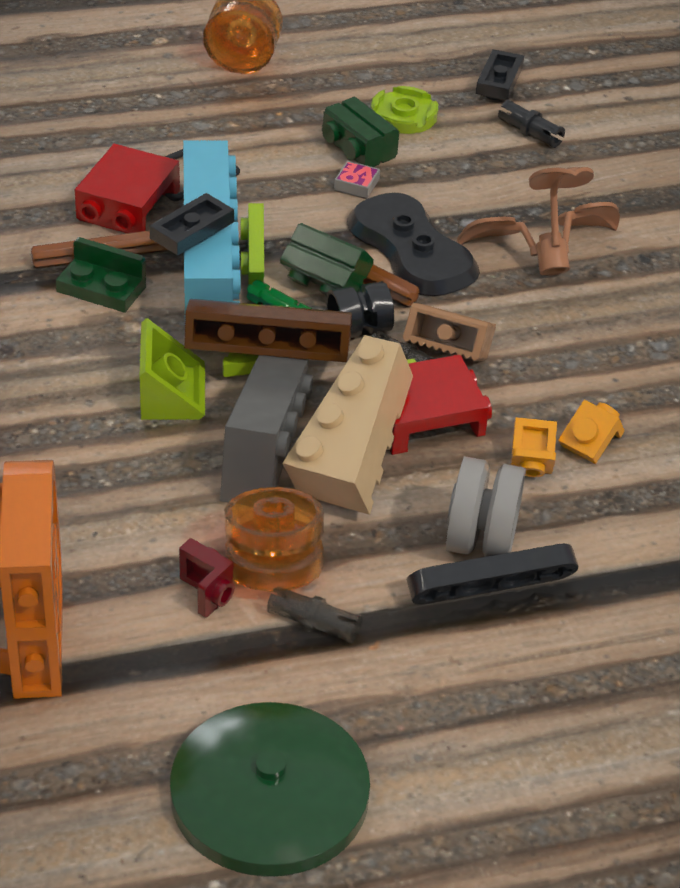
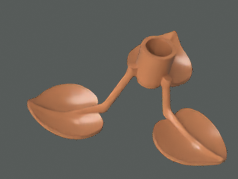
M588 167L546 168L536 171L530 176L529 186L534 190L550 189L552 232L541 234L539 242L535 243L524 222H516L514 217H489L469 223L460 233L457 243L463 244L477 238L505 236L521 232L530 247L531 256H538L540 274L545 276L559 275L570 270L568 242L571 226H602L616 231L619 225L620 213L617 205L612 202H596L580 205L574 211L564 212L558 216V188H573L585 185L592 181L594 172L593 169ZM559 225L564 226L563 235L559 232Z

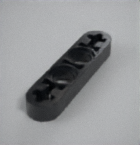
M563 543L430 566L413 572L406 580L412 602L422 605L557 581L574 574L579 566L573 547L570 544Z

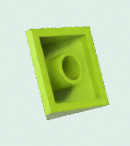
M146 318L141 322L139 372L141 420H200L205 416V361L189 349H184L183 344Z

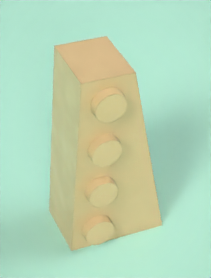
M364 335L282 463L299 495L370 515L374 503L372 493L375 485L380 484L384 471L381 466L386 450L391 449L394 439L392 432L396 419L401 417L413 378L400 343Z

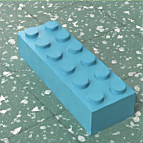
M183 140L184 205L208 193L234 209V223L184 252L185 314L190 299L240 303V301H233L239 300L241 292L240 270H238L240 267V253L238 245L236 155H228V141Z

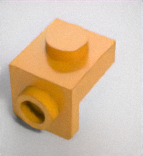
M584 399L558 441L562 447L596 464L613 436L621 438L625 430L619 418L620 414L614 408L602 402H599L596 406Z
M516 417L511 465L526 468L525 476L541 477L544 474H552L556 460L557 422Z

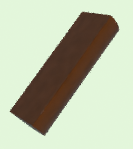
M190 299L185 314L184 349L347 363L351 339L352 312Z

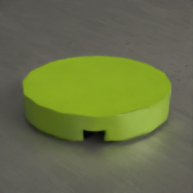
M397 86L393 87V92L385 93V90L378 92L372 98L371 109L396 127L399 133L413 134L428 130L437 122L439 104L437 101H432L431 95L424 90L415 87Z

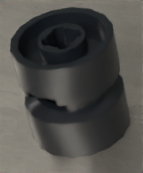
M385 282L362 284L358 291L351 286L328 291L327 310L352 312L351 338L361 336L363 330L370 335L393 329L395 319L394 306L390 290Z

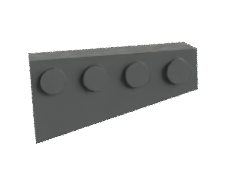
M258 356L225 425L220 492L221 502L271 509L283 470L282 463L287 457L292 437H295L298 417H303L306 399H310L314 376L307 374L308 359Z

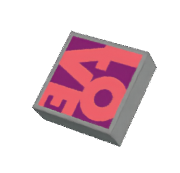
M347 161L335 178L334 190L368 198L380 179V169Z

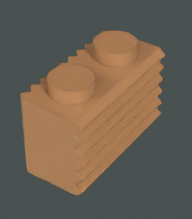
M412 303L403 339L405 342L419 344L420 346L437 351H443V353H450L451 355L460 354L461 357L466 359L484 361L488 358L496 324L432 306Z

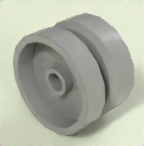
M464 456L449 505L447 551L469 555L475 549L479 531L482 529L485 530L482 549L485 557L511 552L522 500L526 468L503 464L497 471L493 489H488L490 476L488 462Z

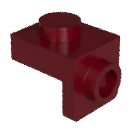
M189 538L179 547L180 579L198 589V614L207 618L218 607L225 606L233 596L235 590L233 583V561L222 556L214 548L206 547L198 541Z

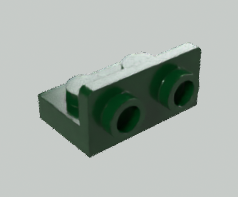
M78 237L73 242L74 259L56 279V291L126 313L146 288L145 257Z

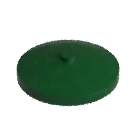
M278 702L251 703L216 714L203 722L186 738L175 756L170 774L171 808L174 819L186 840L199 853L212 862L235 872L263 877L293 875L314 869L330 861L341 853L356 837L363 825L368 810L370 775L365 757L358 744L333 720L314 710L293 704Z

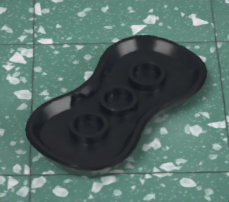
M385 193L370 197L360 202L347 218V225L351 233L361 241L380 250L390 261L394 275L416 285L419 288L418 294L439 296L453 293L473 284L479 277V266L470 251L463 245L439 233L432 226L431 219L422 204L407 194Z

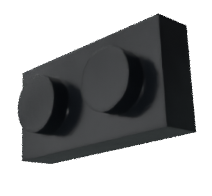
M493 49L477 81L476 94L486 96L492 100H508L522 71L524 55Z
M205 193L149 225L150 239L178 256L234 223V209L210 194Z

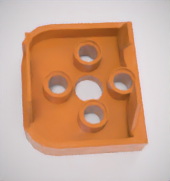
M54 460L5 461L3 482L0 483V587L8 649L0 648V673L11 675L13 699L62 697L63 579Z

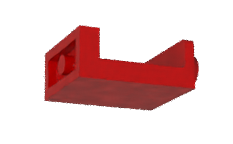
M113 143L74 189L76 218L83 222L123 233L146 231V215L162 195L165 196V193L177 194L180 191L179 160Z
M460 354L409 363L413 378L401 417L395 420L392 430L394 435L390 449L392 455L408 452L409 434L469 423L476 437L486 435L487 420H490L492 417L491 402L488 396L482 395L477 386V378L474 371L467 368Z

